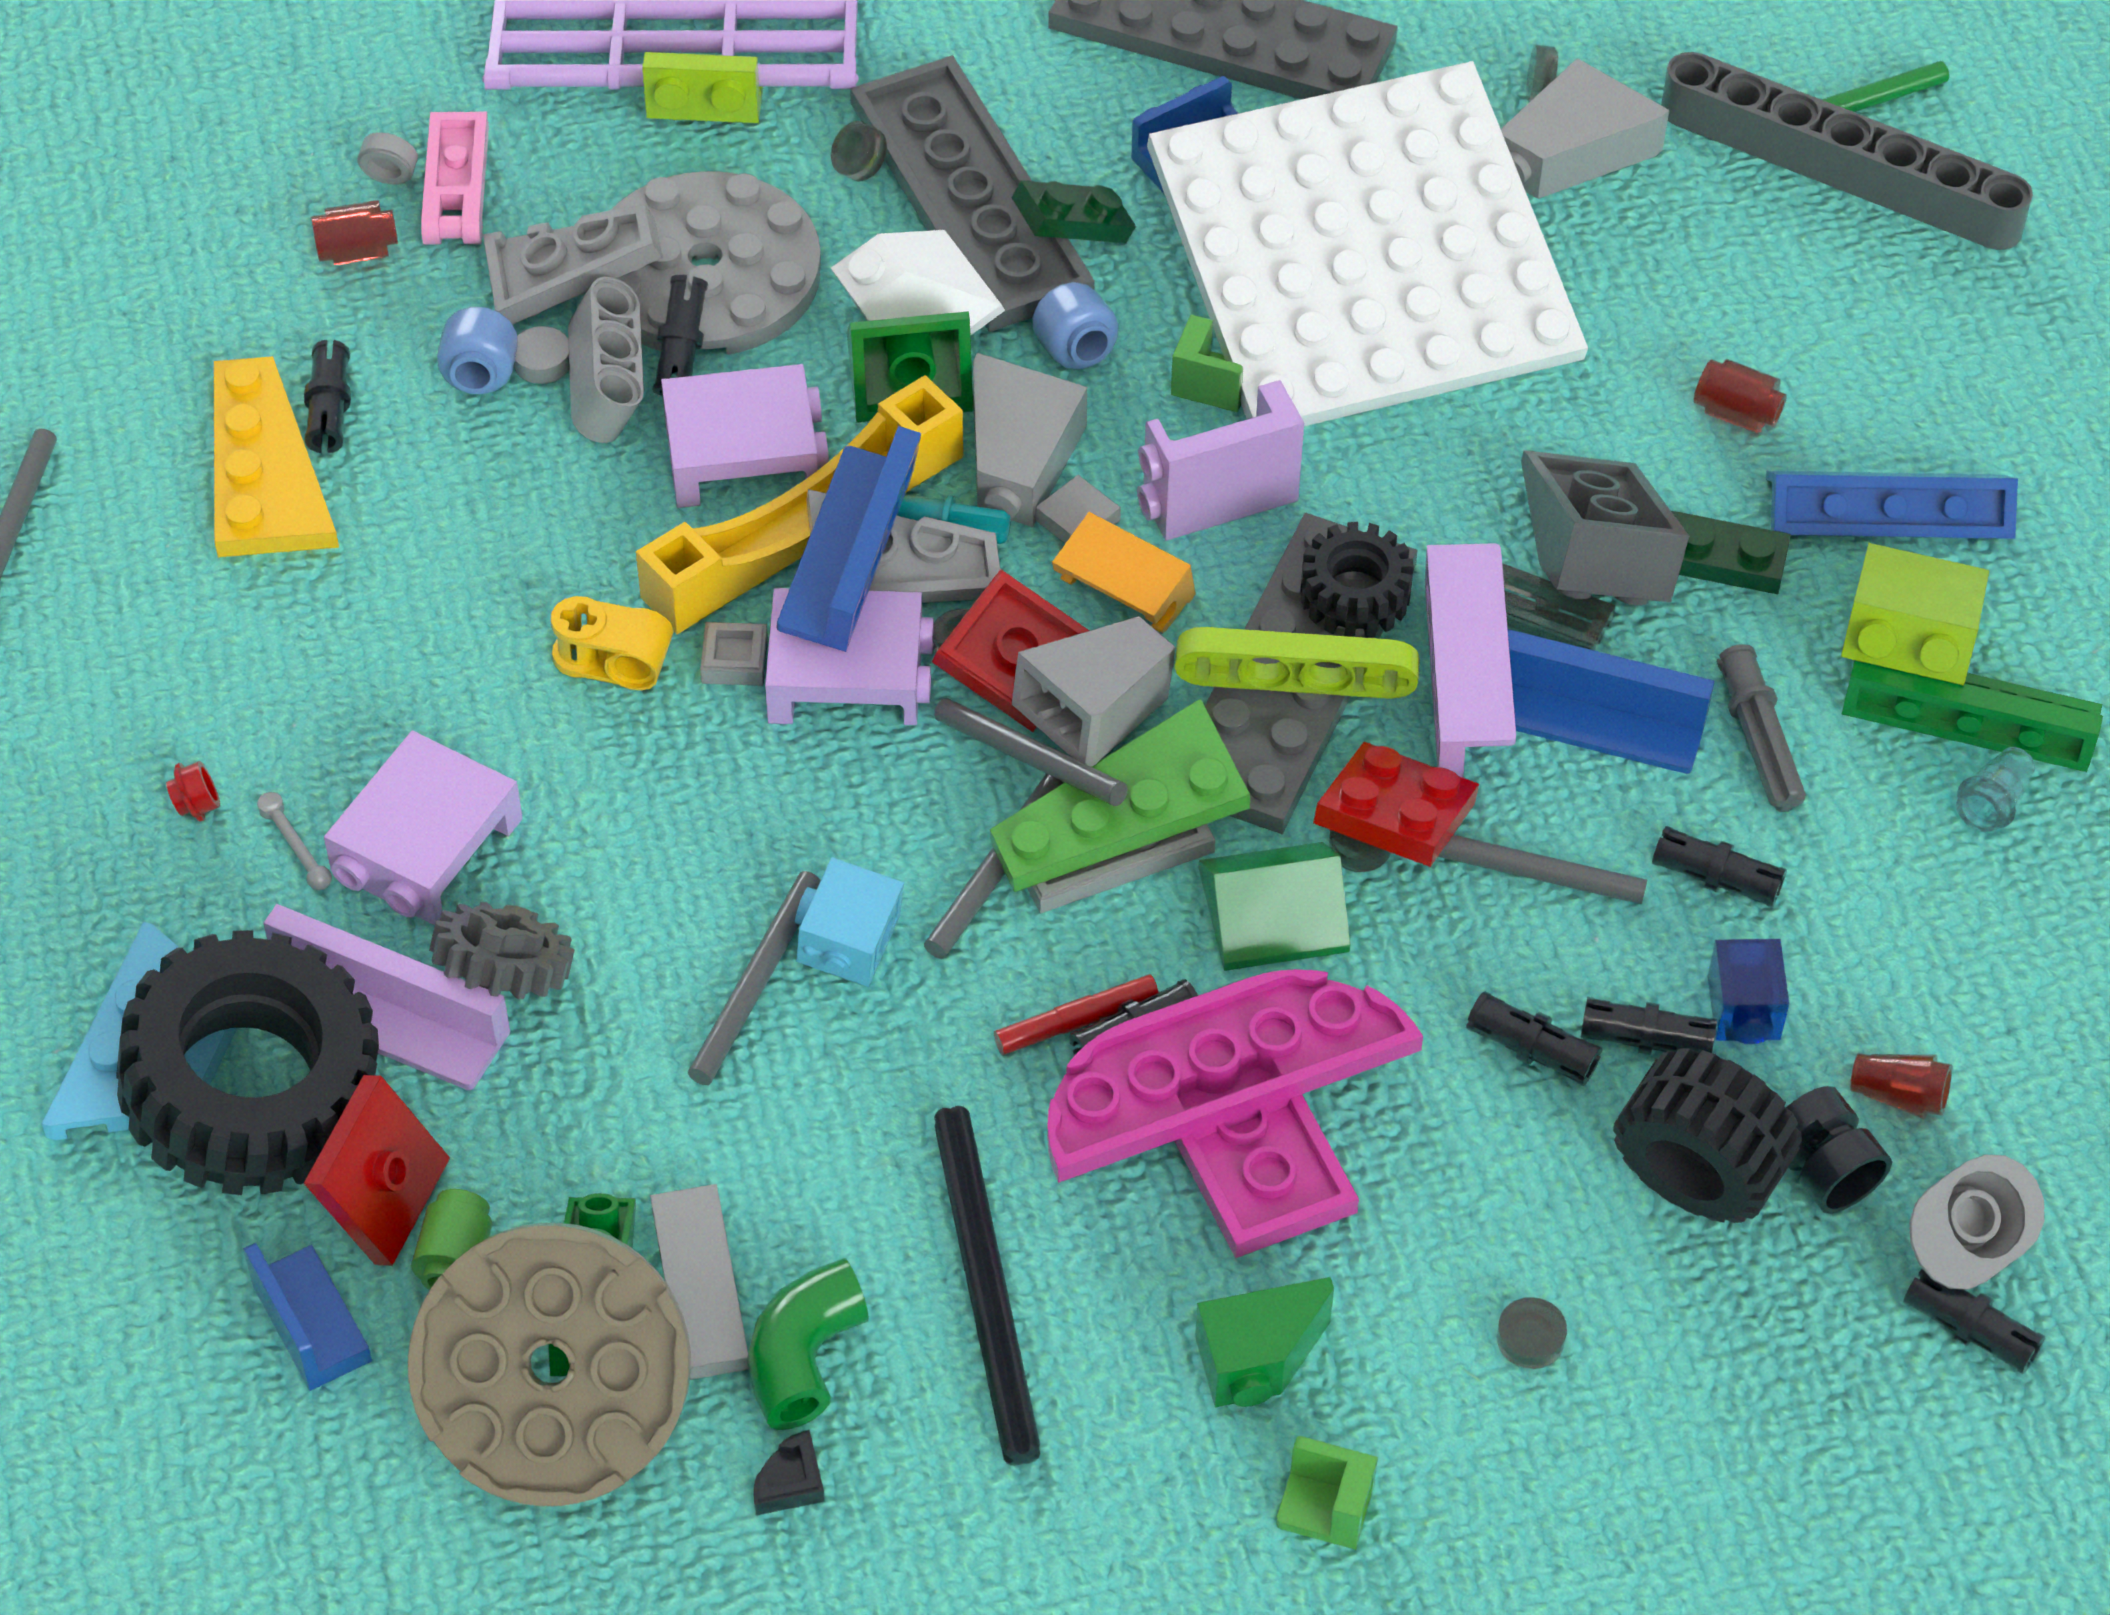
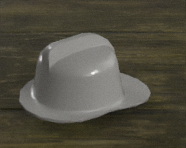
M1985 1154L1966 1161L1924 1192L1915 1203L1909 1222L1910 1243L1919 1265L1932 1280L1949 1289L1968 1290L1987 1282L2013 1261L2024 1255L2039 1237L2044 1224V1198L2037 1180L2023 1164L2005 1155Z

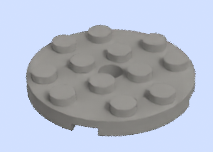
M702 171L670 177H659L652 179L647 185L632 192L611 209L616 210L645 204L655 218L663 258L639 270L616 278L629 285L638 296L641 344L649 348L661 351L662 343L657 341L659 326L664 325L666 321L671 288L670 278L673 275H687L685 300L690 298L693 276L708 282V290L705 293L699 331L704 333L701 349L726 347L727 355L755 348L778 337L803 316L815 298L820 283L821 266L820 243L815 226L804 209L793 198L773 185L758 180L751 174ZM718 256L720 258L718 264L714 266L708 264L695 266L692 264L693 257L696 260L703 258L716 259Z

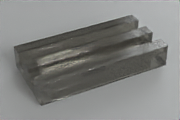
M1504 563L1502 564L1504 589H1509L1536 600L1534 602L1504 590L1507 629L1596 650V645L1600 644L1604 637L1606 626L1609 627L1614 618L1616 605L1592 596L1589 599H1575L1565 596L1555 589L1551 581ZM1559 609H1562V610H1564V611H1567V612H1570V613H1572V614L1578 615V616H1580V617L1586 618V619L1591 620V621H1593V622L1590 623V622H1587V621H1585V620L1579 619V618H1577V617L1571 616V615H1569V614L1563 613V612L1559 611Z

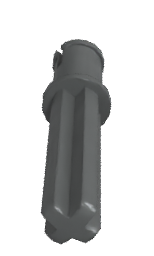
M1746 644L1729 647L1721 652L1719 655L1720 659H1717V665L1720 671H1722L1731 696L1728 704L1729 712L1732 717L1740 720L1769 803L1775 806L1779 812L1790 811L1793 807L1802 805L1806 793L1774 709L1778 699L1773 688L1765 684L1754 648Z

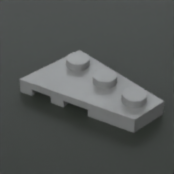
M645 204L584 215L576 222L575 226L553 230L547 222L529 226L527 235L506 239L501 231L483 235L495 311L505 316L512 325L528 317L538 315L542 311L580 294L587 293L591 284L597 278H619L663 258L655 218Z
M808 489L806 503L811 535L826 493ZM897 516L869 591L922 592V603L977 600L1000 570L996 534L925 516L919 521Z

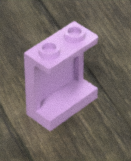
M803 364L661 379L677 508L701 506L699 482L804 471L806 479L829 461L825 431L814 432L813 423L822 422L818 387L807 388Z
M1281 380L1258 386L1257 411L1254 418L1176 441L1168 438L1159 419L1146 422L1145 445L1139 447L1138 450L1140 465L1144 473V485L1138 486L1137 496L1144 517L1148 521L1155 520L1165 541L1298 501L1304 421Z
M774 588L765 683L768 724H793L795 702L901 705L904 708V725H917L918 703H930L931 666H921V654L933 655L934 618L922 617V592L869 591L847 651L844 652L778 631L776 628L777 620L790 588Z
M412 730L325 834L324 840L331 872L345 887L354 891L363 889L385 900L397 913L410 918L417 916L435 925V921H439L443 911L441 904L442 892L490 832L494 829L509 836L523 819L517 781Z

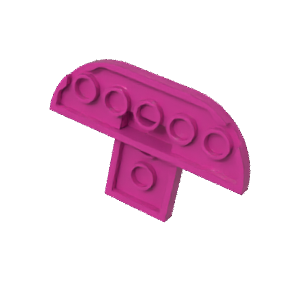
M1302 969L1279 970L1259 974L1128 1020L1095 1037L1066 1066V1074L1059 1084L1054 1098L1051 1099L1048 1110L1047 1141L1053 1172L1058 1183L1175 1141L1236 1259L1358 1213L1359 1198L1302 1094L1422 1050L1423 1035L1411 1018L1397 1004L1372 987L1366 985L1363 991L1344 983L1327 980L1328 972Z

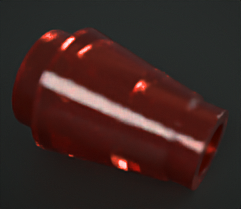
M1858 1053L1852 1070L1850 1089L1851 1092L1861 1093L1866 1097L1925 1119L1928 1113L1942 1116L1946 1109L1951 1087L1952 1064L1938 1062L1936 1054L1867 1055Z

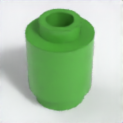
M446 1189L441 1191L436 1201L427 1207L411 1262V1269L428 1290L432 1288L438 1278L456 1259L490 1236L493 1222L488 1215L490 1206L483 1197L463 1189Z

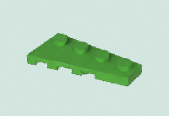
M1200 698L1100 760L1096 765L1091 766L1127 785L1126 798L1120 805H1110L1080 789L1063 783L990 829V839L1013 891L1017 892L1250 809V793Z

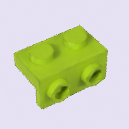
M645 52L642 71L646 118L730 123L759 122L763 87H759L758 57Z

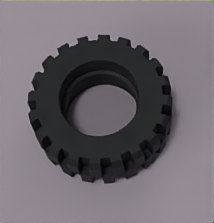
M253 930L233 931L232 939L219 941L216 934L195 939L193 951L186 953L182 947L176 948L161 958L160 972L153 969L145 973L136 985L135 998L127 1002L122 1017L116 1074L118 1079L117 1097L121 1113L129 1117L128 1130L138 1145L145 1147L153 1143L151 1159L166 1171H171L175 1166L185 1170L183 1181L200 1188H204L207 1180L223 1184L222 1193L242 1195L243 1186H259L261 1194L282 1191L284 1180L293 1177L296 1184H303L363 1075L376 1074V1061L379 1050L378 1028L371 1024L373 1010L365 994L361 992L353 994L355 979L343 966L336 965L333 969H330L326 965L327 954L308 944L303 951L291 946L292 937L272 933L271 940L253 938ZM230 1028H253L275 1034L290 1043L302 1055L310 1072L298 1084L283 1092L265 1097H241L222 1092L204 1082L191 1069L184 1055L195 1043L212 1033Z

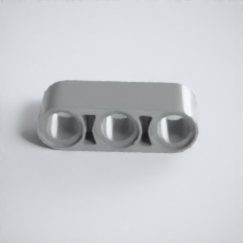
M601 277L591 284L569 321L571 417L576 429L587 439L598 443H609L620 435L643 398L640 304L634 290L625 282L614 277Z

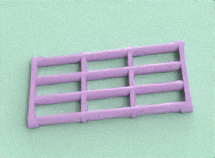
M495 0L483 82L485 89H511V87H609V89H621V87H644L643 64H623L624 53H722V55L735 56V53L844 52L843 64H758L759 87L831 86V89H850L856 87L859 81L856 70L858 0ZM613 19L612 30L506 31L507 20ZM627 19H724V30H626ZM737 19H845V30H737ZM503 53H610L609 64H502Z

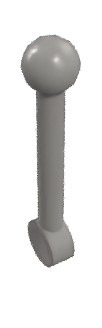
M275 792L261 795L257 802L260 815L265 819H272L307 870L306 880L308 885L314 890L326 889L332 880L331 872L325 866H320L316 863L284 815L282 797Z

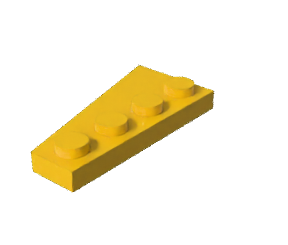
M273 356L214 361V542L218 557L339 548L334 524Z

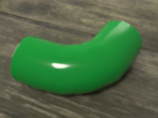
M846 1258L813 1269L779 1289L756 1320L747 1363L754 1395L770 1428L789 1430L800 1427L814 1420L825 1411L830 1404L831 1395L818 1370L816 1361L817 1350L825 1340L835 1334L869 1321L868 1309L855 1272Z

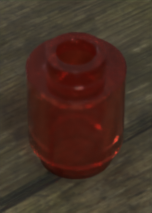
M379 200L324 208L325 214L311 216L319 262L333 260L335 266L389 257L387 245L398 244L393 210L381 211Z
M1711 359L1705 366L1697 384L1694 403L1705 407V414L1759 434L1765 425L1774 427L1777 424L1784 409L1787 394L1779 391L1781 379L1730 359H1726L1723 363Z

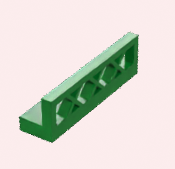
M1854 660L1842 715L2088 772L2101 729L2103 716L2100 714L2103 704L1967 673L1965 684L1961 685Z

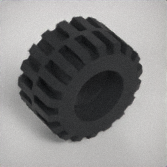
M1679 1048L1677 1052L1671 1050L1664 1052L1659 1059L1654 1061L1619 1114L1613 1127V1132L1616 1134L1614 1138L1616 1147L1624 1155L1622 1159L1645 1185L1665 1200L1689 1213L1723 1223L1725 1220L1733 1223L1745 1222L1747 1218L1753 1219L1760 1213L1800 1149L1798 1146L1802 1139L1801 1132L1796 1128L1798 1122L1794 1114L1784 1106L1786 1102L1758 1076L1751 1074L1729 1059L1728 1061L1722 1059L1716 1054L1706 1051L1698 1053L1692 1049Z

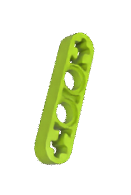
M1194 627L1184 631L1178 637L1175 670L1182 680L1200 686L1393 699L1410 695L1416 690L1419 681V654L1412 645L1392 639ZM1271 658L1280 662L1265 664L1255 662L1252 659ZM1319 662H1332L1342 666L1325 668L1315 664Z

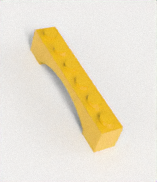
M924 375L878 403L877 414L847 445L887 457L898 426L922 433L914 472L906 490L908 492L963 458V410ZM844 448L804 481L748 513L718 524L700 528H691L686 522H683L637 550L636 560L641 599L653 611L666 617L672 624L674 632L678 635L802 558L810 537L806 503L808 489L827 494Z

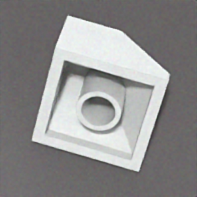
M945 230L877 234L831 267L867 321L969 311L970 333L972 335L1005 311L1002 304Z

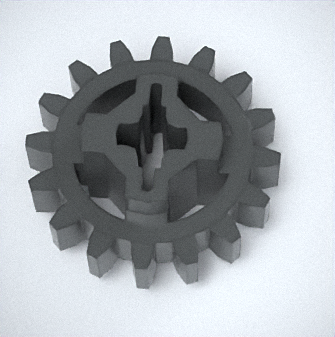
M480 902V905L473 909L465 904H457L456 913L447 910L442 911L440 921H435L429 951L433 952V964L445 966L444 975L447 978L463 977L466 979L464 987L473 989L480 986L488 989L490 995L495 997L501 991H510L517 999H524L525 994L530 992L545 997L548 995L549 987L561 990L564 980L569 977L575 949L570 948L572 940L570 936L557 934L558 924H541L537 922L538 913L508 904L503 909H493L487 902Z

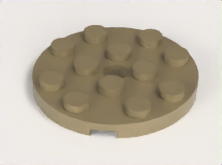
M537 1223L508 1229L488 1237L456 1259L438 1278L423 1301L414 1323L408 1353L410 1393L415 1412L430 1442L434 1441L444 1456L461 1471L459 1474L470 1483L500 1498L535 1506H562L592 1500L612 1492L640 1472L657 1456L676 1427L685 1405L691 1375V1349L684 1316L675 1296L657 1270L643 1256L616 1238L595 1229L565 1223ZM547 1344H553V1346L560 1348L566 1354L570 1363V1369L566 1378L555 1383H548L539 1379L531 1367L532 1354L536 1348Z

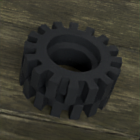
M1348 522L1347 532L1342 533L1336 524L1328 527L1327 539L1318 533L1312 539V547H1306L1302 562L1301 603L1304 610L1310 608L1309 618L1315 624L1325 618L1324 630L1333 635L1338 626L1344 627V636L1355 637L1356 629H1363L1365 638L1375 637L1378 624L1385 632L1393 629L1395 618L1402 621L1406 615L1407 606L1410 604L1414 565L1413 558L1409 559V548L1407 545L1402 543L1396 546L1397 535L1390 530L1383 537H1380L1379 525L1369 523L1367 532L1358 531V522ZM1345 572H1362L1373 576L1380 583L1368 588H1350L1337 582L1334 577Z

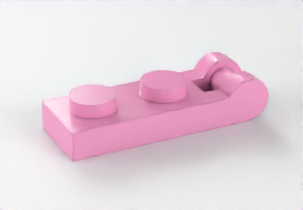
M430 112L421 216L422 241L424 245H441L442 239H463L464 244H482V215L489 134L487 112ZM443 210H462V215L442 216Z

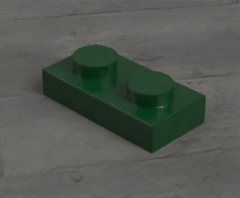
M1021 180L1011 197L1035 236L1126 244L1136 228L1135 223L1122 205L1119 195L1112 188L1101 185L1091 187L1062 184L1057 181L1037 182Z
M1671 511L1689 534L1679 575L1779 594L1791 534Z

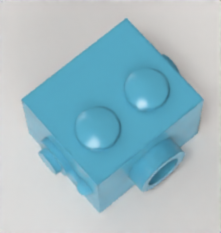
M831 857L817 890L807 887L799 903L795 917V924L801 925L798 935L796 962L869 987L900 917L904 882Z

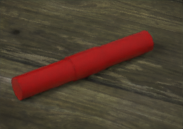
M1148 974L1102 992L1081 997L1054 1007L1050 1011L995 1030L994 1038L1000 1053L1006 1055L1057 1035H1064L1117 1013L1118 1005L1129 999L1140 1002L1158 993V987L1153 976Z

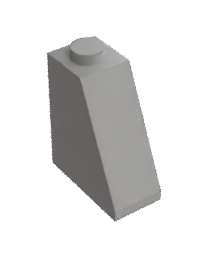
M1577 58L1502 127L1501 132L1525 191L1539 199L1656 157L1663 150L1669 110Z
M977 353L973 360L977 507L1004 510L1010 515V520L1033 527L1036 522V506L1050 496L1087 426V387Z
M1138 616L1018 652L1012 705L1069 756L1088 766H1094L1168 699L1176 647Z

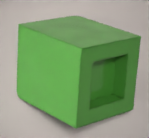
M1190 314L1172 355L1171 395L1238 413L1241 406L1243 367L1240 364L1226 361L1223 354L1211 352L1213 320Z
M1303 1436L1296 1437L1292 1450L1290 1475L1277 1514V1527L1281 1530L1356 1550L1374 1491L1378 1457Z

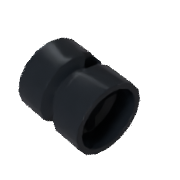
M1824 1086L1813 1089L1786 1107L1794 1114L1798 1122L1796 1128L1801 1132L1802 1139L1798 1146L1800 1149L1788 1168L1794 1171H1801L1800 1183L1823 1213L1832 1214L1855 1205L1872 1193L1886 1178L1893 1163L1890 1156L1868 1129L1857 1128L1859 1123L1857 1114L1835 1087Z

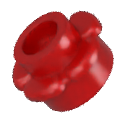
M201 761L186 767L182 763L176 764L173 772L174 779L166 782L168 794L176 811L180 816L190 813L200 822L206 820L205 813L220 807L219 795L208 770Z

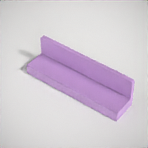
M1496 543L1427 545L1425 595L1437 767L1449 769L1462 778L1464 775L1465 747L1512 746L1516 742L1501 547Z
M279 904L275 905L263 923L267 940H271L272 933L292 937L291 946L304 951L308 944L327 954L326 965L330 969H333L336 965L343 966L355 979L353 994L357 992L365 994L373 1010L371 1024L378 1028V1053L463 1089L472 1090L510 1034L505 997L503 995L491 996L488 989L480 986L468 989L464 987L466 980L458 977L447 978L444 975V971Z

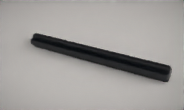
M959 1105L952 1108H942L935 1113L934 1127L1003 1459L1012 1466L1033 1463L1040 1457V1441L970 1113L965 1107Z

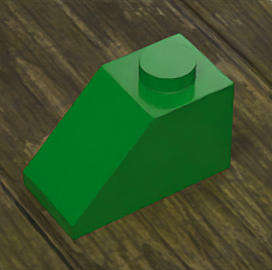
M1331 1277L1197 1303L1195 1338L1215 1408L1231 1404L1240 1407H1251L1267 1401L1271 1396L1283 1393L1330 1324L1334 1294Z

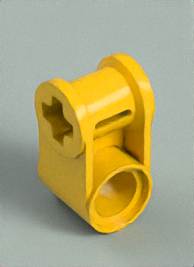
M574 596L556 604L551 612V628L558 637L553 644L552 660L555 667L561 673L570 677L588 678L617 684L630 690L642 691L656 685L674 630L668 619L656 611L647 608H630L596 601L588 597ZM584 613L587 616V625L582 626V614ZM576 648L577 660L574 661L571 649Z

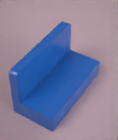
M257 1243L243 1248L253 1288L309 1391L372 1362L369 1346L312 1245L269 1265Z

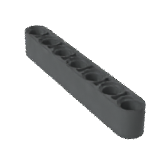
M1683 52L1675 55L1669 61L1661 106L1669 110L1668 122L1675 126L1987 248L1996 250L2009 249L2021 241L2033 191L2029 183L2020 176L1704 54Z

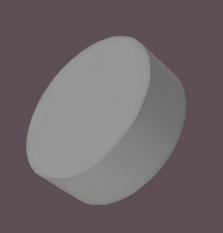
M373 133L364 138L357 161L363 172L372 179L381 183L396 185L411 179L418 160V154L410 143L398 136L388 133Z
M537 326L529 328L517 336L518 346L514 369L522 379L531 383L545 384L562 378L569 371V342L563 332L553 327Z

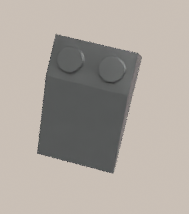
M1524 450L1521 464L1539 564L1555 589L1561 594L1575 599H1589L1592 594L1614 596L1624 603L1638 606L1648 604L1649 600L1671 603L1689 540V534L1635 463Z

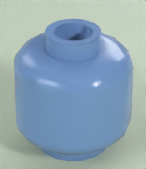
M1072 282L1059 285L1042 298L1033 314V330L1038 341L1050 356L1065 368L1079 370L1092 367L1110 353L1118 338L1119 325L1114 312L1100 295L1086 284Z
M469 307L458 310L448 318L442 330L437 353L438 369L445 381L458 390L469 394H486L497 391L508 382L513 372L518 346L517 332L505 316L489 308Z

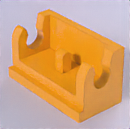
M1091 512L1086 514L1052 561L1054 571L1062 574L1061 580L1070 585L1079 580L1145 615V619L1153 623L1151 627L1160 633H1164L1170 627L1184 606L1190 603L1196 595L1190 564Z

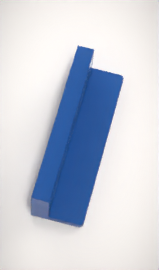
M898 426L887 457L853 446H846L844 448L776 625L778 631L844 652L847 651L914 472L922 433Z
M1766 471V480L1772 482L1771 530L1789 533L1791 535L2002 539H2015L2018 478L2000 474Z
M1508 629L1516 731L1684 774L1691 773L1708 717L1714 680Z

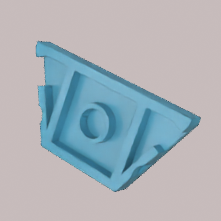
M142 923L42 1122L46 1138L52 1140L67 1139V1129L106 1124L108 1132L128 1130L129 1117L121 1113L117 1097L118 1079L116 1074L122 1017L127 1002L135 998L136 985L145 973L153 969L160 972L161 958L174 949L179 948L153 924ZM237 1028L212 1033L199 1040L185 1053L184 1057L191 1069L207 1084H211Z

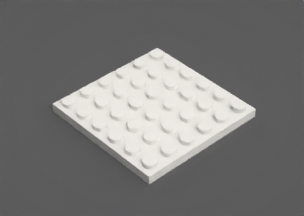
M1473 61L1149 134L1147 147L1210 319L1213 320V328L1226 361L1240 364L1243 367L1240 402L1246 419L1256 417L1258 386L1281 380L1304 421V426L1585 359L1588 346Z

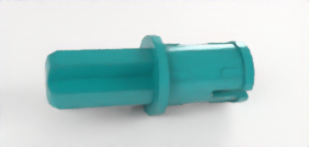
M905 494L897 515L916 521L925 516L993 532L996 534L997 544L1006 543L1010 530V515L1004 510L957 504L955 496L948 495L946 500Z

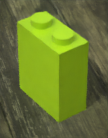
M1868 543L1841 657L1964 685L1979 629L1990 570Z

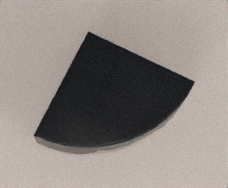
M810 1429L784 1439L778 1445V1450L766 1461L760 1473L758 1472L754 1483L756 1516L825 1502L824 1489Z

